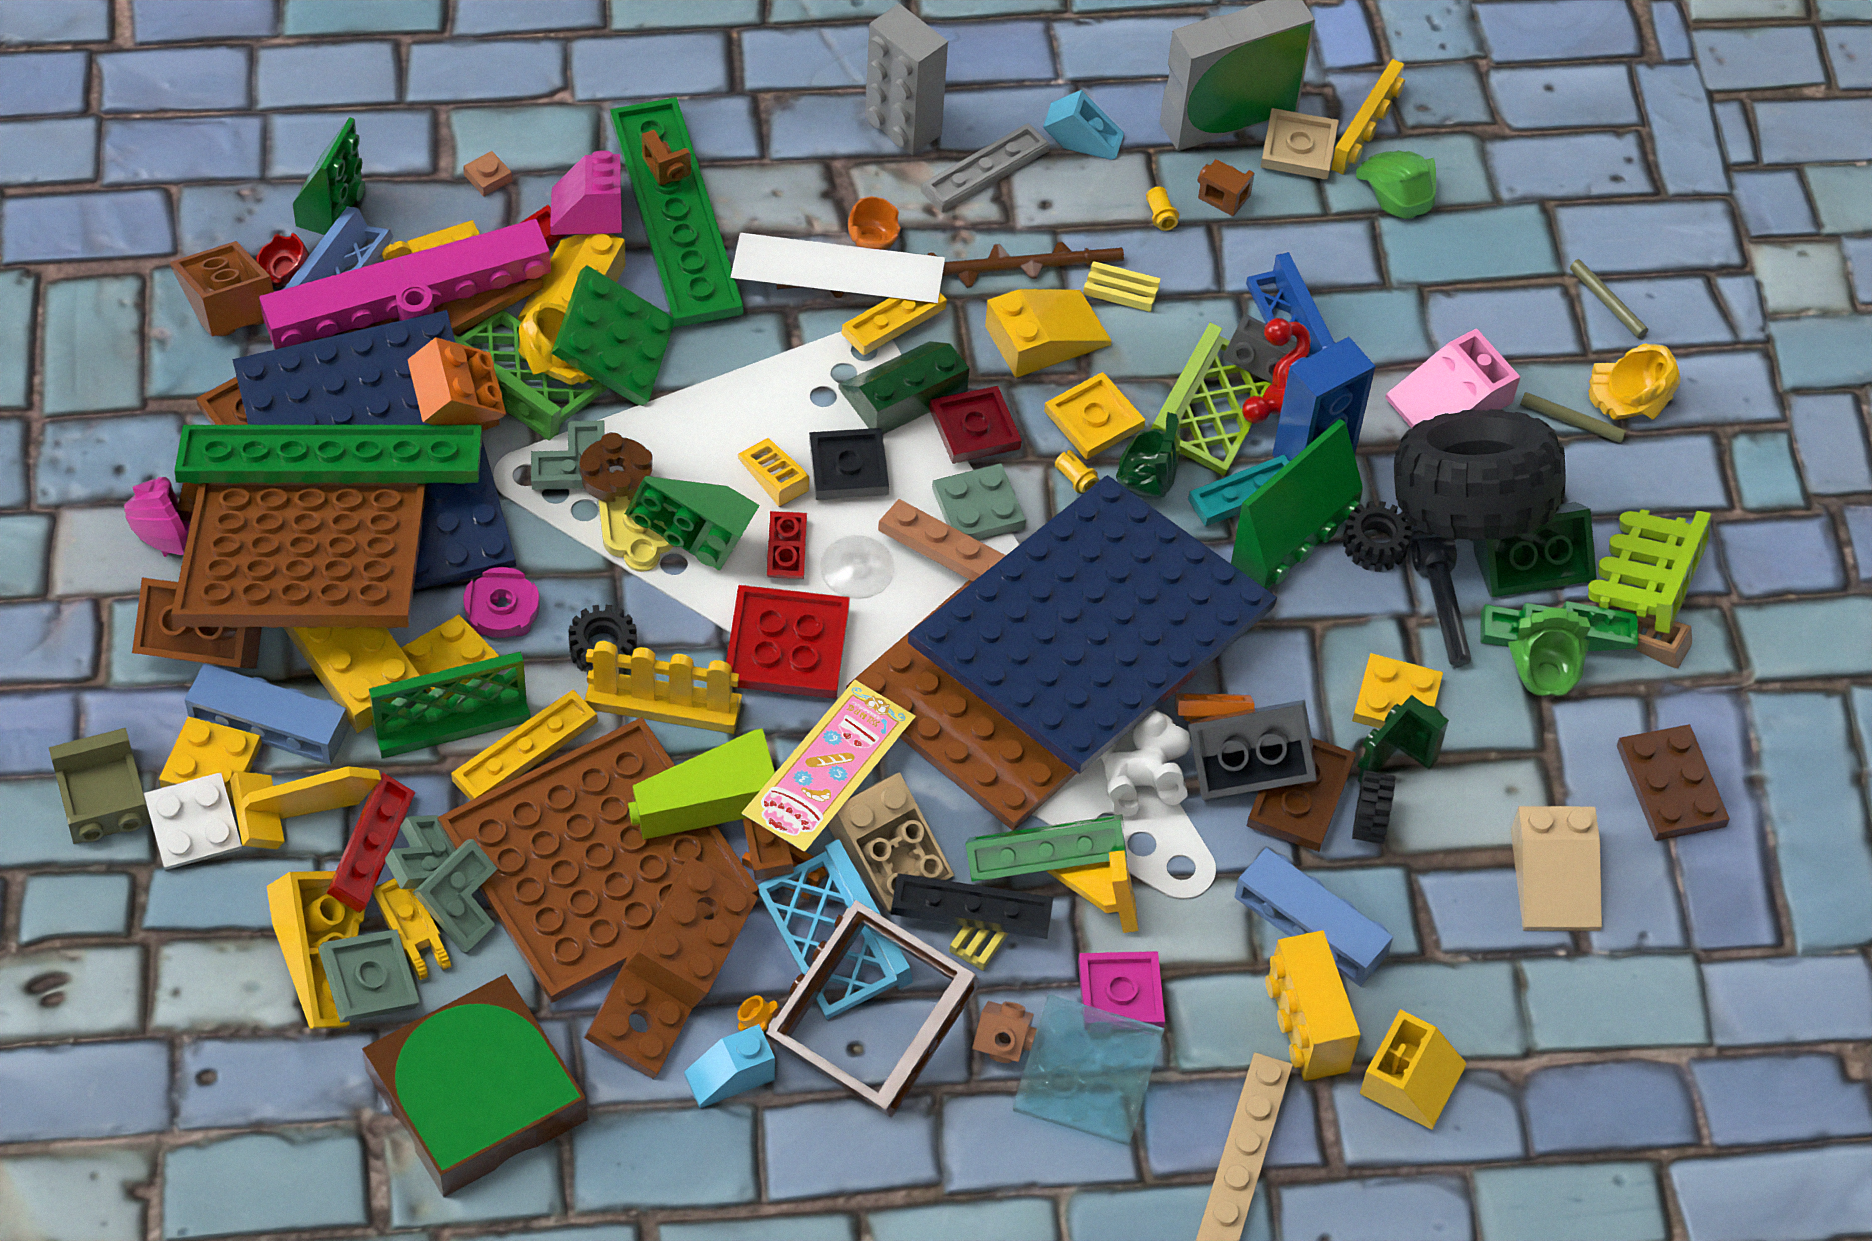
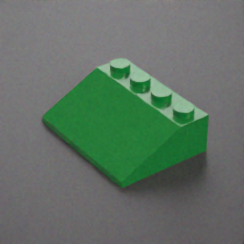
M1337 420L1242 502L1231 564L1266 590L1272 584L1279 585L1283 582L1290 569L1298 562L1300 564L1304 563L1321 541L1324 543L1328 542L1335 535L1338 526L1345 520L1347 521L1351 511L1355 512L1356 507L1360 505L1363 484L1347 426L1343 420Z

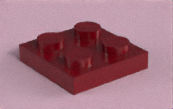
M998 386L930 400V413L952 464L1021 449L1022 439Z

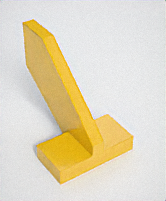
M347 766L273 786L271 775L236 771L230 778V785L242 846L278 849L285 842L280 819L357 805L380 782L379 770Z
M1125 850L1109 852L1110 861L1046 870V872L1105 913L1118 912L1123 933L1139 931L1136 900Z

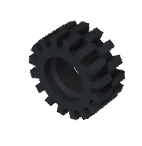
M1374 501L1367 502L1366 509L1360 504L1356 507L1355 512L1352 510L1343 535V547H1346L1345 553L1347 557L1353 555L1352 562L1356 565L1360 561L1364 562L1362 568L1369 570L1370 565H1375V572H1381L1383 565H1385L1387 571L1393 569L1394 563L1400 565L1403 557L1407 555L1412 537V525L1406 521L1403 511L1396 514L1398 507L1392 504L1391 508L1387 509L1385 508L1386 502L1380 501L1379 507H1375ZM1380 530L1389 535L1391 540L1384 543L1374 542L1368 539L1364 532Z
M598 604L592 606V613H589L587 608L581 611V618L576 615L572 619L573 626L570 625L568 630L569 653H571L573 663L577 662L579 670L583 671L587 667V675L589 670H593V663L586 662L587 649L595 648L588 641L597 634L615 636L618 640L615 644L618 648V654L632 656L633 650L637 648L636 625L633 624V618L629 614L624 617L623 609L618 607L614 613L612 612V605L606 604L605 611H600Z
M1364 771L1357 800L1352 839L1384 844L1394 797L1395 776Z

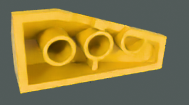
M336 871L288 872L267 885L272 924L310 1029L346 1028L350 1024V1021L340 1023L318 948L323 942L358 936L359 925L364 921L365 909L358 913L326 893Z

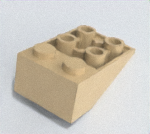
M900 772L850 797L828 823L834 838L840 840L855 869L887 912L891 911L898 873L947 880L954 876Z

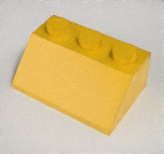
M606 233L577 234L561 240L550 259L551 273L541 276L543 288L529 296L518 316V320L522 322L529 311L541 301L561 304L567 309L579 272L586 265L617 283L626 266L625 239Z

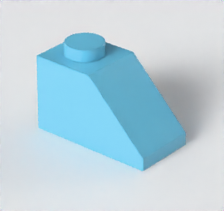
M1082 90L1052 102L1043 128L1064 149L1110 160L1117 157L1124 136V132Z
M758 1024L720 1039L684 1071V1076L699 1108H703L775 1080V1056Z

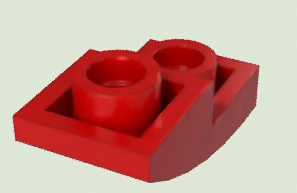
M770 511L767 557L768 578L804 579L807 513Z

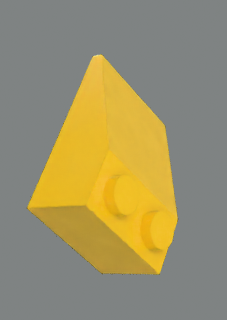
M1018 289L987 300L985 327L1015 378L1111 345L1112 340L1081 290Z

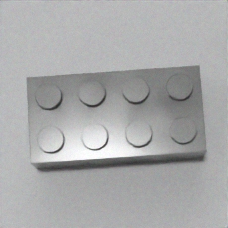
M898 3L869 23L865 118L873 127L879 128L887 134L897 146L903 147L911 155H914L942 135L948 41Z

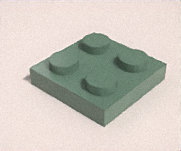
M1002 463L933 480L932 490L946 524L976 540L1025 529L1026 519Z
M397 929L323 942L318 948L340 1023L415 1009L420 1003Z

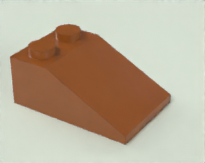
M237 241L170 262L171 269L199 322L212 337L230 335L237 328L249 324L260 325L265 323L259 296L274 292L271 277Z
M142 577L132 653L238 668H257L262 627L192 628L188 626H173L171 614L178 582Z

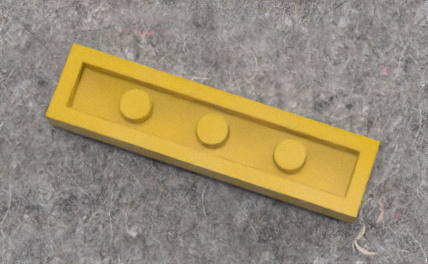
M1394 59L1390 61L1336 145L1331 170L1343 175L1350 163L1356 164L1363 151V143L1372 140L1377 129V121L1386 118L1392 104L1391 99L1393 97L1398 98L1404 88L1406 81L1402 78L1404 63Z
M573 689L451 773L452 781L470 800L476 799L518 778L598 722L597 713Z

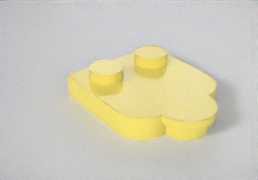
M628 496L616 497V502L598 499L604 548L613 556L623 557L626 565L632 570L644 572L653 569L659 563L660 554L666 553L674 547L661 535L649 528L637 525L631 517L624 514L631 500H628Z

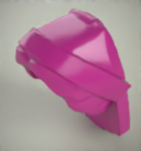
M158 477L157 479L155 478L133 486L135 495L124 504L125 518L131 530L142 541L155 549L161 550L164 557L170 553L183 555L190 524L188 521L181 520L176 512L178 500L170 480L167 477Z

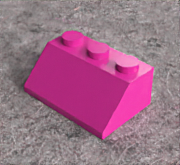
M596 151L592 155H585L552 187L551 235L622 233L620 154H613L610 151Z

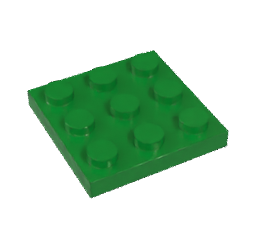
M586 265L579 272L551 354L633 403L643 406L649 402L674 326L672 316Z

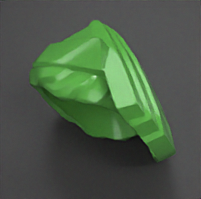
M1386 151L1368 157L1369 160L1361 162L1362 166L1356 168V178L1369 181L1379 205L1387 214L1402 219H1411L1416 217V215L1427 213L1435 204L1436 164L1434 158L1424 159V157L1412 151Z
M1564 608L1543 609L1542 612L1531 613V617L1521 618L1518 640L1510 641L1508 645L1520 679L1528 691L1539 696H1560L1567 694L1578 684L1583 676V667L1590 641L1585 640L1591 628L1587 617L1578 616V612H1568Z

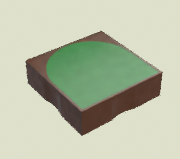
M507 974L362 1048L367 1074L393 1116L408 1131L416 1154L443 1198L496 1170L512 1156L539 1147L588 1120L586 1096Z

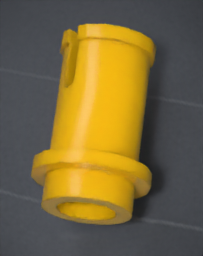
M1160 186L1150 189L1146 194V200L1153 213L1152 222L1154 226L1162 231L1173 229L1178 224L1179 213L1176 208L1172 207L1167 190Z
M1067 450V454L1063 452L1056 459V469L1061 471L1073 483V489L1077 493L1084 494L1099 482L1097 471L1093 468H1088L1075 456L1073 451Z

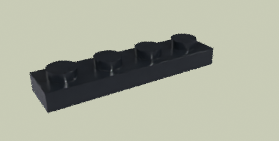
M898 873L891 915L1047 939L1054 897Z

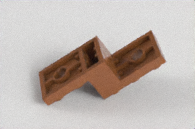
M690 856L681 868L652 924L636 940L584 1038L648 1077L655 1078L692 1008L711 989L758 897ZM699 902L708 904L713 910V919L707 920L702 918L697 913L696 904ZM638 1014L645 1019L647 1023L646 1032H637L631 1027L629 1022L630 1015Z

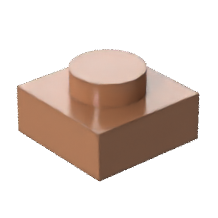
M493 151L463 166L464 176L483 197L512 182V172Z

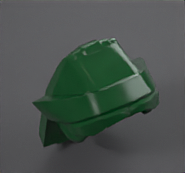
M1167 413L1166 432L1161 429L1143 431L1135 436L1134 440L1126 447L1122 454L1116 479L1119 484L1132 493L1165 497L1174 484L1180 458V431L1177 414Z

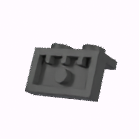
M1244 313L1223 355V359L1272 383L1274 367L1283 356L1294 349L1297 340L1291 337L1289 342L1283 346L1270 344L1264 335L1267 324Z

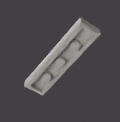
M1027 123L921 184V193L943 213L1049 152L1050 143Z

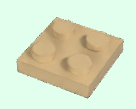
M1272 108L1260 168L1328 180L1339 120Z

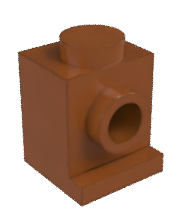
M1215 159L1211 165L1206 164L1199 173L1197 182L1200 183L1198 199L1234 216L1251 196L1255 173L1248 170L1244 174L1235 167Z

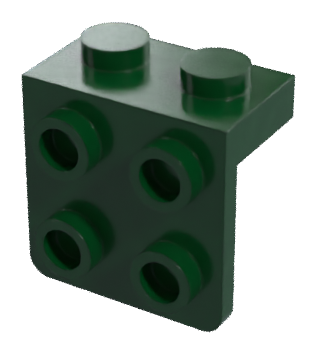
M1410 695L1402 706L1398 703L1395 704L1385 718V725L1380 730L1374 728L1363 742L1362 747L1365 749V753L1357 765L1360 768L1358 782H1362L1364 771L1377 773L1397 749L1427 769H1430L1438 760L1449 720L1437 708L1427 706L1413 695Z

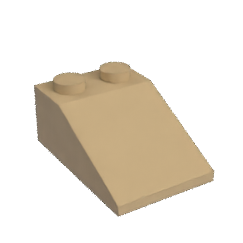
M1518 806L1511 827V837L1523 931H1600L1602 928L1600 837L1596 808L1580 806Z

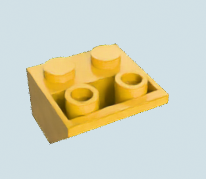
M1400 1009L1365 1073L1359 1094L1433 1130L1467 1063L1436 1026Z

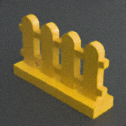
M599 641L595 644L594 649H587L586 662L593 663V670L588 671L587 683L589 685L584 701L593 710L636 718L643 717V719L731 734L735 733L742 703V694L732 693V686H738L739 674L732 673V668L727 662L714 660L709 663L708 669L695 667L693 659L684 654L672 655L670 662L656 660V655L652 650L643 647L634 649L632 656L618 654L617 646L607 641ZM619 667L631 669V676L619 674ZM656 674L668 675L669 682L656 680ZM694 680L707 682V688L695 687Z

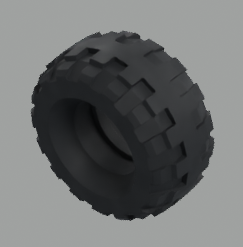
M1473 409L1437 415L1433 419L1423 420L1415 424L1412 429H1409L1401 438V444L1395 451L1394 484L1398 506L1411 525L1417 526L1422 532L1430 535H1440L1445 539L1484 541V539L1498 538L1500 540L1511 538L1520 533L1532 532L1539 525H1545L1555 516V513L1559 510L1561 499L1565 498L1566 469L1564 447L1561 442H1558L1555 430L1539 418H1532L1525 413L1505 412L1498 409L1481 411Z

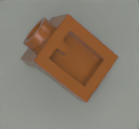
M655 130L642 134V157L659 186L672 181H679L691 174V153L688 148L672 153L666 141L662 142Z

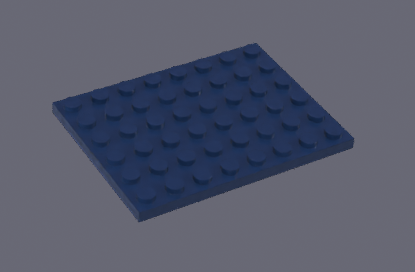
M447 310L232 359L248 425H432L422 421L407 359L435 337L456 343ZM483 439L478 483H427L414 591L482 575V572L492 568L516 567L515 555Z
M1106 475L909 632L908 644L1080 774L1270 612L1276 605L1277 597L1113 478Z

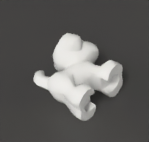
M1154 710L1134 728L1133 741L1137 750L1115 752L1118 746L1117 742L1100 756L1105 764V775L1108 780L1107 793L1112 800V810L1116 815L1122 814L1123 817L1132 816L1138 812L1139 802L1135 786L1154 787L1162 802L1167 805H1177L1187 797L1186 783L1184 782L1181 768L1178 764L1167 763V761L1179 758L1189 751L1191 747L1190 733L1177 726L1166 714Z

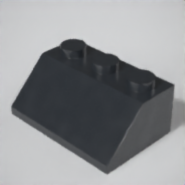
M1305 700L1193 719L1188 724L1202 800L1317 780L1312 734Z

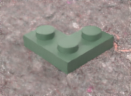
M604 420L568 421V451H531L532 490L583 489L582 478L579 472V461L586 448L594 442L601 440L602 436L605 435Z
M438 815L406 817L401 824L400 829L411 847L391 849L385 857V861L401 889L418 888L456 851L438 822Z
M474 839L466 840L412 892L462 952L469 951L495 926V923L471 894L498 868Z

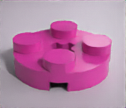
M507 567L492 568L482 572L483 577L477 579L474 583L472 580L467 585L463 598L464 611L471 627L479 635L506 638L523 636L530 631L531 624L536 620L540 609L539 592L534 582L532 585L529 580L525 579L524 573ZM504 597L509 605L497 607L492 603H498L499 598Z

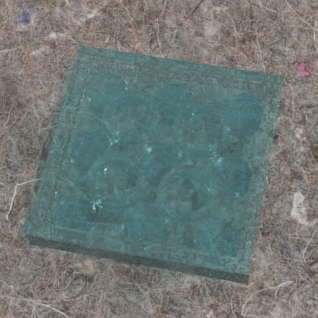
M1048 994L1014 1101L1013 1111L1130 1146L1163 1038L1164 1028Z

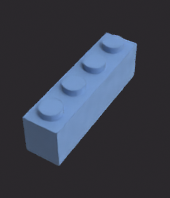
M204 663L184 699L189 717L260 735L262 744L329 765L332 764L349 730L347 710L339 703L329 699L320 700L307 696L298 689L281 688L270 684L263 678L246 677L224 666L215 667Z
M1266 847L1238 878L1234 898L1289 937L1324 930L1338 972L1361 987L1388 956L1393 936L1388 933L1381 923L1371 921L1362 915L1351 902L1332 894L1325 889L1318 879L1307 876L1295 868L1285 856L1275 854Z

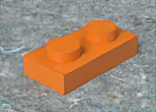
M1175 693L1174 708L1178 716H1183V719L1186 721H1192L1193 719L1254 709L1255 703L1251 695Z

